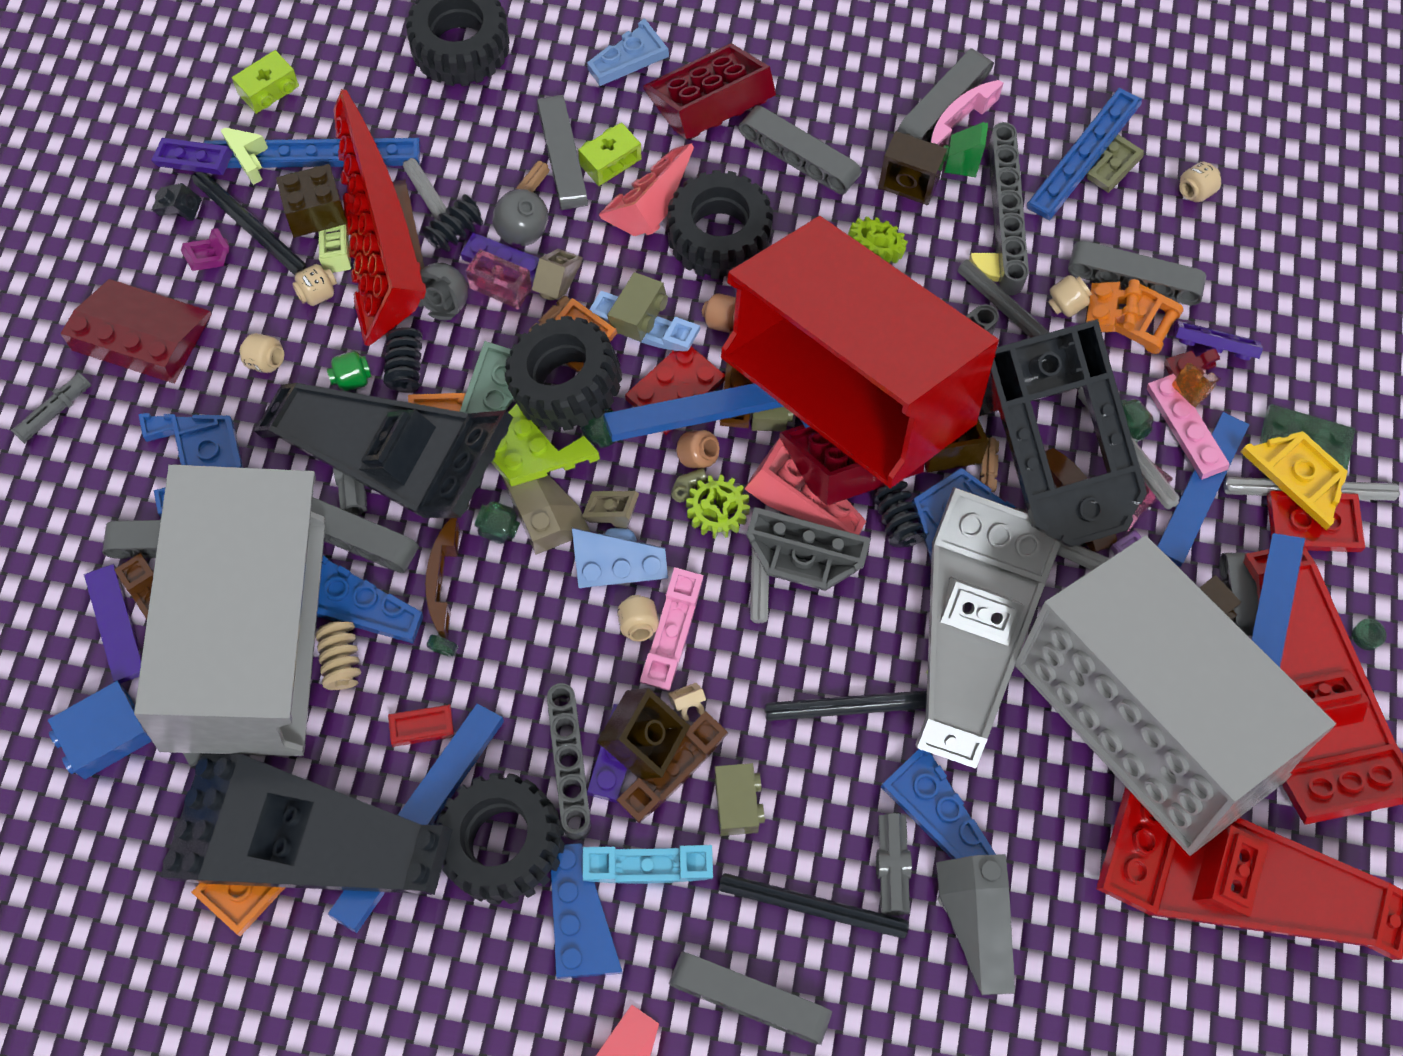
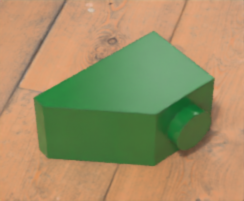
M982 122L951 135L949 145L943 146L947 148L944 162H946L944 173L976 178L986 144L988 123Z

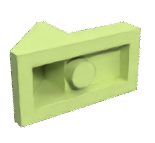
M230 128L221 129L226 143L233 151L251 183L254 185L262 181L258 171L262 166L256 155L268 149L264 137L259 134Z

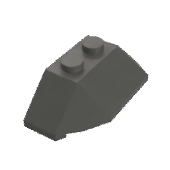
M754 507L746 535L768 576L823 591L830 589L864 567L871 538L757 507Z

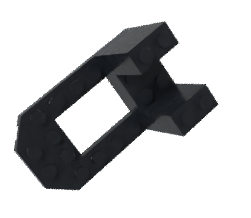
M1098 319L997 347L979 417L998 411L1000 413L1032 527L1067 547L1077 546L1127 531L1134 520L1132 517L1139 504H1142L1147 495V490ZM1082 387L1107 473L1055 488L1031 401Z

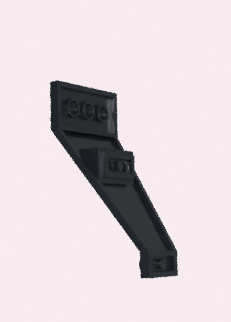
M291 383L280 386L254 432L261 438H281L423 518H461L467 511L469 501L475 490L480 486L483 479L482 476L488 465L495 458V452L501 440L507 435L508 427L514 417L506 410L464 413L301 383Z
M202 754L195 767V776L191 788L185 796V805L180 820L174 828V837L169 852L163 860V869L160 877L170 881L203 884L435 895L453 830L441 825L418 824L242 754Z

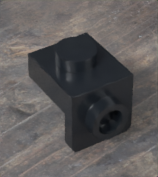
M183 183L161 187L157 191L151 210L158 216L179 213L187 221H193L202 199Z

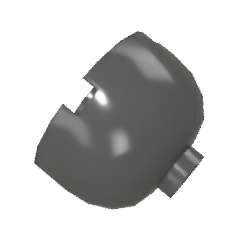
M514 189L504 194L496 203L492 219L493 226L497 234L505 242L528 246L535 243L544 234L548 223V209L544 201L536 193L527 189Z
M446 263L429 264L420 270L422 282L426 285V295L418 306L421 308L424 305L426 309L432 311L428 313L432 318L442 321L451 320L466 304L468 284L464 276L453 266Z

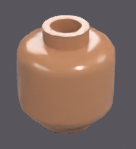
M716 293L709 301L704 303L702 316L705 317L706 325L710 329L730 333V330H733L736 297Z
M706 430L685 432L680 436L676 448L680 462L685 467L692 469L712 466L718 459L720 450L716 436Z

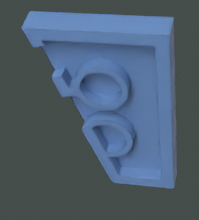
M645 18L638 23L639 27L633 32L627 31L624 33L619 43L615 46L609 45L587 62L588 71L599 86L669 57L668 47Z
M572 528L578 588L668 579L664 547Z

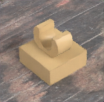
M697 683L668 693L671 705L679 711L680 716L685 721L689 720L687 710L691 706H695L700 715L704 713V707L700 702L705 701L706 698L703 689Z

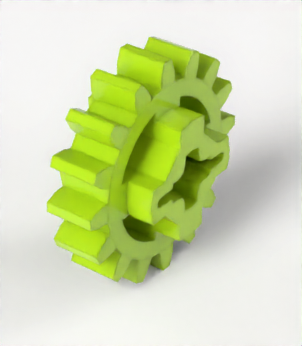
M866 216L864 221L858 218L856 223H852L848 232L850 237L889 264L891 261L896 264L899 259H902L908 243L904 240V233H897V226L893 227L889 224V221L882 223L877 217L875 220H871Z
M710 475L708 476V483L704 484L699 480L697 481L698 490L693 488L689 490L691 498L686 499V507L689 508L687 510V518H694L692 520V527L701 526V534L703 536L708 531H711L712 538L716 539L718 532H722L723 536L727 538L730 529L738 533L739 524H746L747 517L745 515H748L750 512V506L747 505L749 503V495H742L744 492L743 485L734 487V478H731L727 483L724 482L723 475L719 476L718 481H714ZM708 494L706 499L701 500L703 496ZM714 500L716 501V504L720 508H722V514L720 512V509H718L717 506L714 505ZM735 513V515L728 520L729 515Z

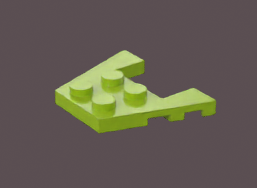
M516 403L508 412L514 417L508 427V433L501 440L495 452V458L491 463L512 487L548 476L547 472L563 468L566 471L575 468L576 463L589 460L590 463L598 461L600 456L599 452L585 436L558 451L532 420H528L523 415Z

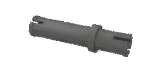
M78 372L60 389H54L52 391L54 394L16 427L11 429V431L25 444L66 407L70 408L73 406L72 402L92 385Z

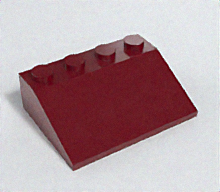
M732 43L643 85L644 91L673 130L685 139L695 138L701 132L711 127H717L723 121L733 116L742 115L745 110L755 105L764 104L769 98L776 96L770 66Z
M108 279L74 309L60 334L72 351L175 384L212 313L203 308Z
M804 425L780 432V439L808 488L826 506L886 486L811 427L805 428ZM925 463L906 478L924 472Z

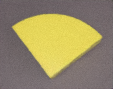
M971 253L970 261L992 281L999 282V254Z

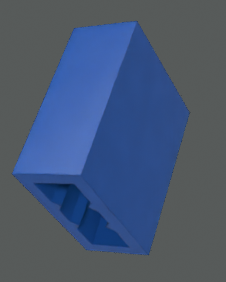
M118 681L48 719L52 728L49 736L57 748L62 747L66 755L62 758L63 764L70 774L76 773L84 780L152 742L134 715L135 704L127 689Z

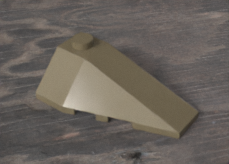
M501 475L535 555L572 541V528L590 532L585 519L582 517L583 514L579 506L549 475L512 487Z

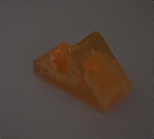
M1187 363L1173 381L1172 386L1196 408L1206 400L1221 378L1212 372L1207 375L1193 364Z

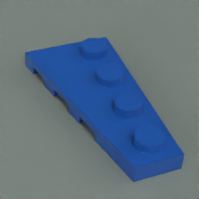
M323 556L317 617L334 622H352L356 628L414 643L424 617L421 611L395 596L381 591L374 584L353 575L351 571L332 563Z
M918 749L881 785V788L951 859L976 855H996L975 820L970 817L963 806L964 802L958 793H955L946 779L947 775L942 767L938 766L930 752Z
M582 843L564 845V852L557 855V859L560 861L557 871L551 870L556 978L567 979L623 974L595 883L583 881Z

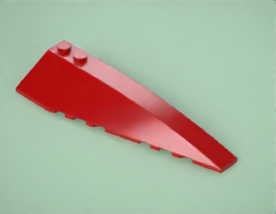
M341 89L333 111L336 138L340 139L338 157L339 161H344V172L342 171L340 174L341 184L347 185L348 192L343 195V203L347 220V235H351L349 255L350 258H355L351 276L352 282L358 283V292L353 294L354 304L364 345L370 346L416 311L420 301L425 298L426 285L422 282L420 263L416 260L404 213L387 167L348 91Z

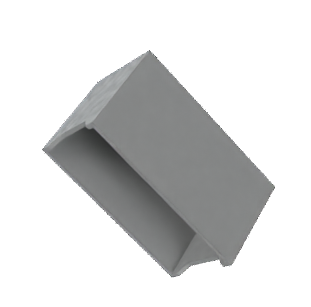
M191 465L168 466L134 715L159 752L304 756L326 526L325 517L311 511L313 487L316 481L314 471Z
M1146 535L1045 601L1015 662V667L1189 856L1285 783L1292 775L1290 772L1309 750L1336 725Z

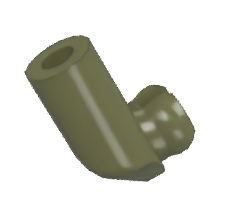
M704 468L677 478L671 491L672 498L676 502H685L690 497L689 490L697 486V481L708 482Z

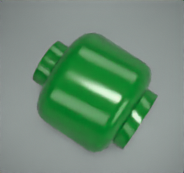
M357 351L334 356L331 359L332 368L327 369L331 385L337 384L341 391L346 392L365 387L368 384V378L372 377L366 356H360Z

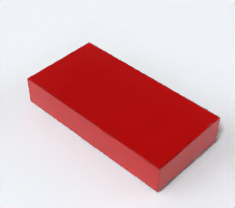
M450 704L388 714L392 747L451 738L455 735Z

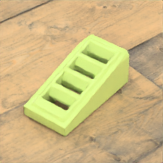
M346 224L319 231V260L324 271L330 269L334 273L351 269L349 237ZM338 230H340V232H334V233H328V234H326V232H332V231H338Z

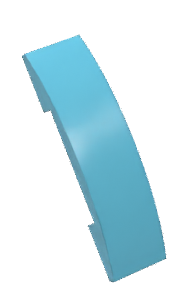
M687 845L667 849L583 847V881L648 884L713 879L712 845Z

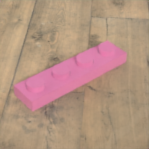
M1175 374L1148 383V393L1200 479L1203 480L1228 470L1230 465Z

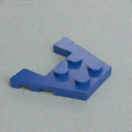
M150 413L138 414L142 435L146 442L175 435L181 465L243 468L231 416L193 415L192 417H176L175 414H164V416H151ZM165 488L153 490L160 517L162 516Z
M963 468L938 482L912 501L915 502V512L919 513L918 522L923 524L921 531L927 535L925 543L930 559L932 558V541L953 487L1014 509L1016 507L991 492L992 489Z

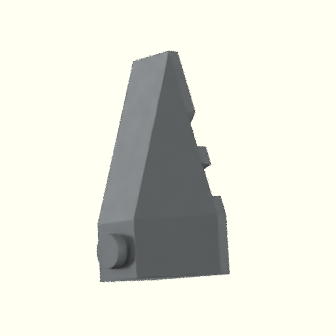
M1006 854L976 855L937 862L939 897L964 951L966 961L980 994H1015Z

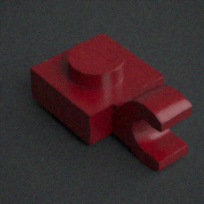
M1216 349L1208 350L1198 357L1194 355L1193 351L1167 358L1164 365L1169 375L1175 374L1182 386L1202 379L1204 376L1203 370L1216 367L1215 361L1220 360V356Z

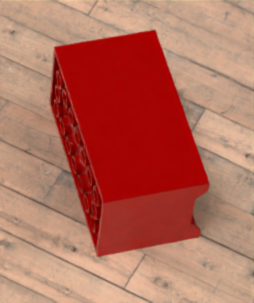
M816 217L728 272L727 283L737 288L733 331L722 347L721 358L890 489L977 424L999 339L823 217Z

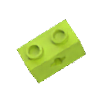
M276 50L231 77L238 95L256 114L299 87L294 69Z
M622 122L606 129L602 135L592 141H587L578 149L580 166L598 186H601L642 159L640 141Z

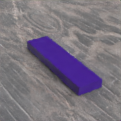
M111 564L86 573L84 577L113 682L118 681L121 684L139 677L142 654L121 581L114 571L116 566Z

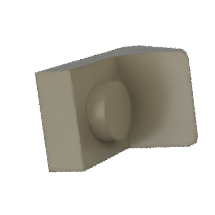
M592 491L582 517L589 523H611L616 528H628L639 493L636 491Z

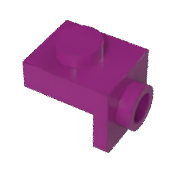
M218 228L211 229L210 237L207 240L183 243L181 252L192 271L224 266L226 255L229 253V244L227 239L222 237Z

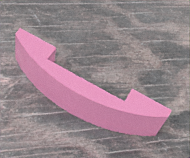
M1000 80L988 82L967 91L957 98L939 118L930 143H936L941 147L949 145L952 128L973 109L980 114H984L999 100L1004 83Z
M674 567L659 626L650 653H648L640 683L670 691L689 633L704 575Z

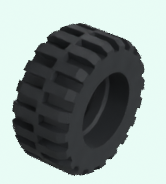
M416 0V5L413 4L408 12L406 32L413 60L416 66L420 67V71L428 77L431 75V79L439 83L445 81V84L450 86L455 84L469 86V83L474 81L477 84L482 82L484 77L487 76L489 78L495 74V68H501L505 62L504 58L508 56L510 41L505 10L501 7L499 0ZM458 27H466L478 31L474 36L463 41L452 42L439 38L444 32Z
M713 170L712 174L707 175L706 172L697 174L696 179L693 180L691 177L683 182V187H678L674 192L673 198L669 202L667 214L668 243L670 248L673 249L674 257L678 261L682 260V266L687 270L691 271L693 268L695 274L702 277L705 274L711 275V279H719V276H726L728 279V272L769 247L773 223V209L770 207V200L765 193L762 194L763 189L757 183L751 184V179L744 175L739 177L736 176V172L728 171V173H721V170ZM711 214H727L738 219L744 227L732 235L713 236L700 230L696 223L703 217Z
M561 316L560 320H555V318L547 319L546 323L540 326L537 323L531 327L532 330L528 334L524 332L518 339L519 343L514 344L509 352L511 357H508L506 360L505 381L517 405L528 420H532L539 427H545L546 425L548 430L558 431L559 427H562L564 431L573 430L574 426L580 425L583 427L588 425V421L593 418L597 420L603 415L602 411L605 408H610L614 402L613 396L618 395L621 387L619 383L622 380V371L609 338L604 331H601L598 325L593 322L588 323L586 319L579 317L573 320L570 316ZM569 362L584 363L580 372L571 380L558 385H543L546 377L555 368Z
M491 773L489 780L479 776L472 779L474 785L467 788L463 784L456 790L459 795L454 800L448 798L444 804L447 811L445 815L439 814L436 824L448 827L453 831L442 870L455 885L476 900H486L488 903L500 905L502 900H505L508 904L519 902L518 896L524 894L529 898L536 894L535 886L541 883L544 887L551 880L547 874L550 870L557 871L560 864L557 855L564 852L565 843L561 840V836L564 835V829L559 821L560 815L556 808L534 783L528 779L522 781L518 775L510 773L507 775V778H504L501 773ZM514 812L520 814L527 823V837L520 852L513 859L502 865L484 866L479 863L474 856L473 844L476 833L487 819L499 813Z

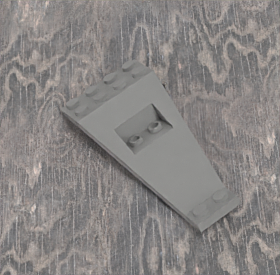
M955 487L951 491L932 541L926 717L915 746L918 749L976 768L1061 543L1032 527L1028 513ZM970 602L972 609L969 612H963V605ZM1000 613V619L997 622H992V614Z

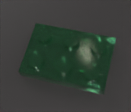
M1270 404L1266 411L1259 444L1266 443L1268 439L1286 438L1290 434L1303 431L1341 466L1348 470L1356 428Z

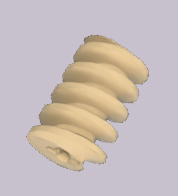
M331 622L319 627L316 633V639L319 642L317 650L320 653L319 662L323 665L320 669V673L324 677L322 685L328 690H343L358 684V681L353 680V678L359 676L361 670L359 668H351V666L358 664L360 661L358 657L350 656L358 651V647L356 645H348V643L356 640V635L346 633L355 628L352 622Z

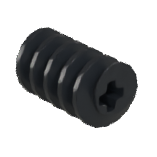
M464 194L462 200L457 199L454 202V206L447 207L445 213H440L437 216V220L432 219L429 222V226L422 228V232L436 249L442 248L444 251L450 252L451 249L448 242L457 246L459 244L457 235L462 239H466L465 228L473 233L475 231L473 222L479 226L483 225V220L480 217L481 212L472 198Z
M401 327L390 331L386 335V364L384 365L385 374L383 382L391 390L412 393L419 389L420 384L418 380L420 379V373L418 371L421 369V363L419 362L421 360V353L419 351L422 349L420 341L423 335L417 329Z
M900 481L891 489L888 486H884L873 497L875 504L878 505V513L882 515V524L886 526V535L890 537L888 539L889 544L896 548L914 546L927 538L925 533L917 534L923 528V524L920 522L913 523V521L919 518V513H909V511L915 508V502H905L912 496L910 491H902L908 486V483L905 481Z

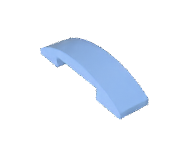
M600 291L589 310L609 323L607 314L618 296ZM657 316L653 329L650 333H646L642 343L667 350L688 351L701 327L678 317H674L673 321Z

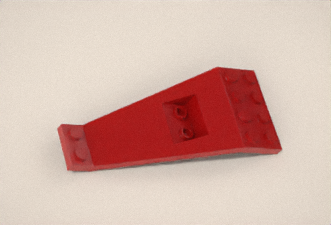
M1304 546L1280 668L1336 723L1331 731L1309 750L1290 772L1292 775L1282 784L1304 825L1402 805L1403 753L1393 738L1318 566ZM1269 549L1247 553L1243 561L1256 582L1258 605Z
M1125 786L1097 883V890L1151 916L1366 946L1392 960L1403 959V889L1242 818H1238L1189 856Z

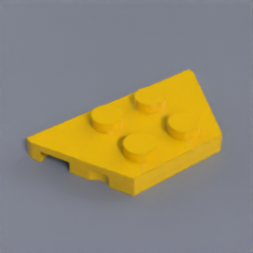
M1302 431L1290 434L1286 438L1268 439L1266 443L1254 446L1251 443L1241 450V453L1325 530L1334 523V512L1339 504L1342 494L1341 487L1345 483L1348 471Z

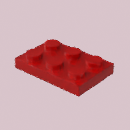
M692 346L688 351L673 350L625 394V400L633 407H639L713 392L725 381V374ZM671 430L663 431V433L667 435Z
M1270 491L1267 494L1271 539L1273 533L1305 538L1304 546L1307 551L1361 553L1365 549L1358 494H1341L1339 504L1336 506L1333 516L1335 518L1334 523L1327 530L1285 492Z

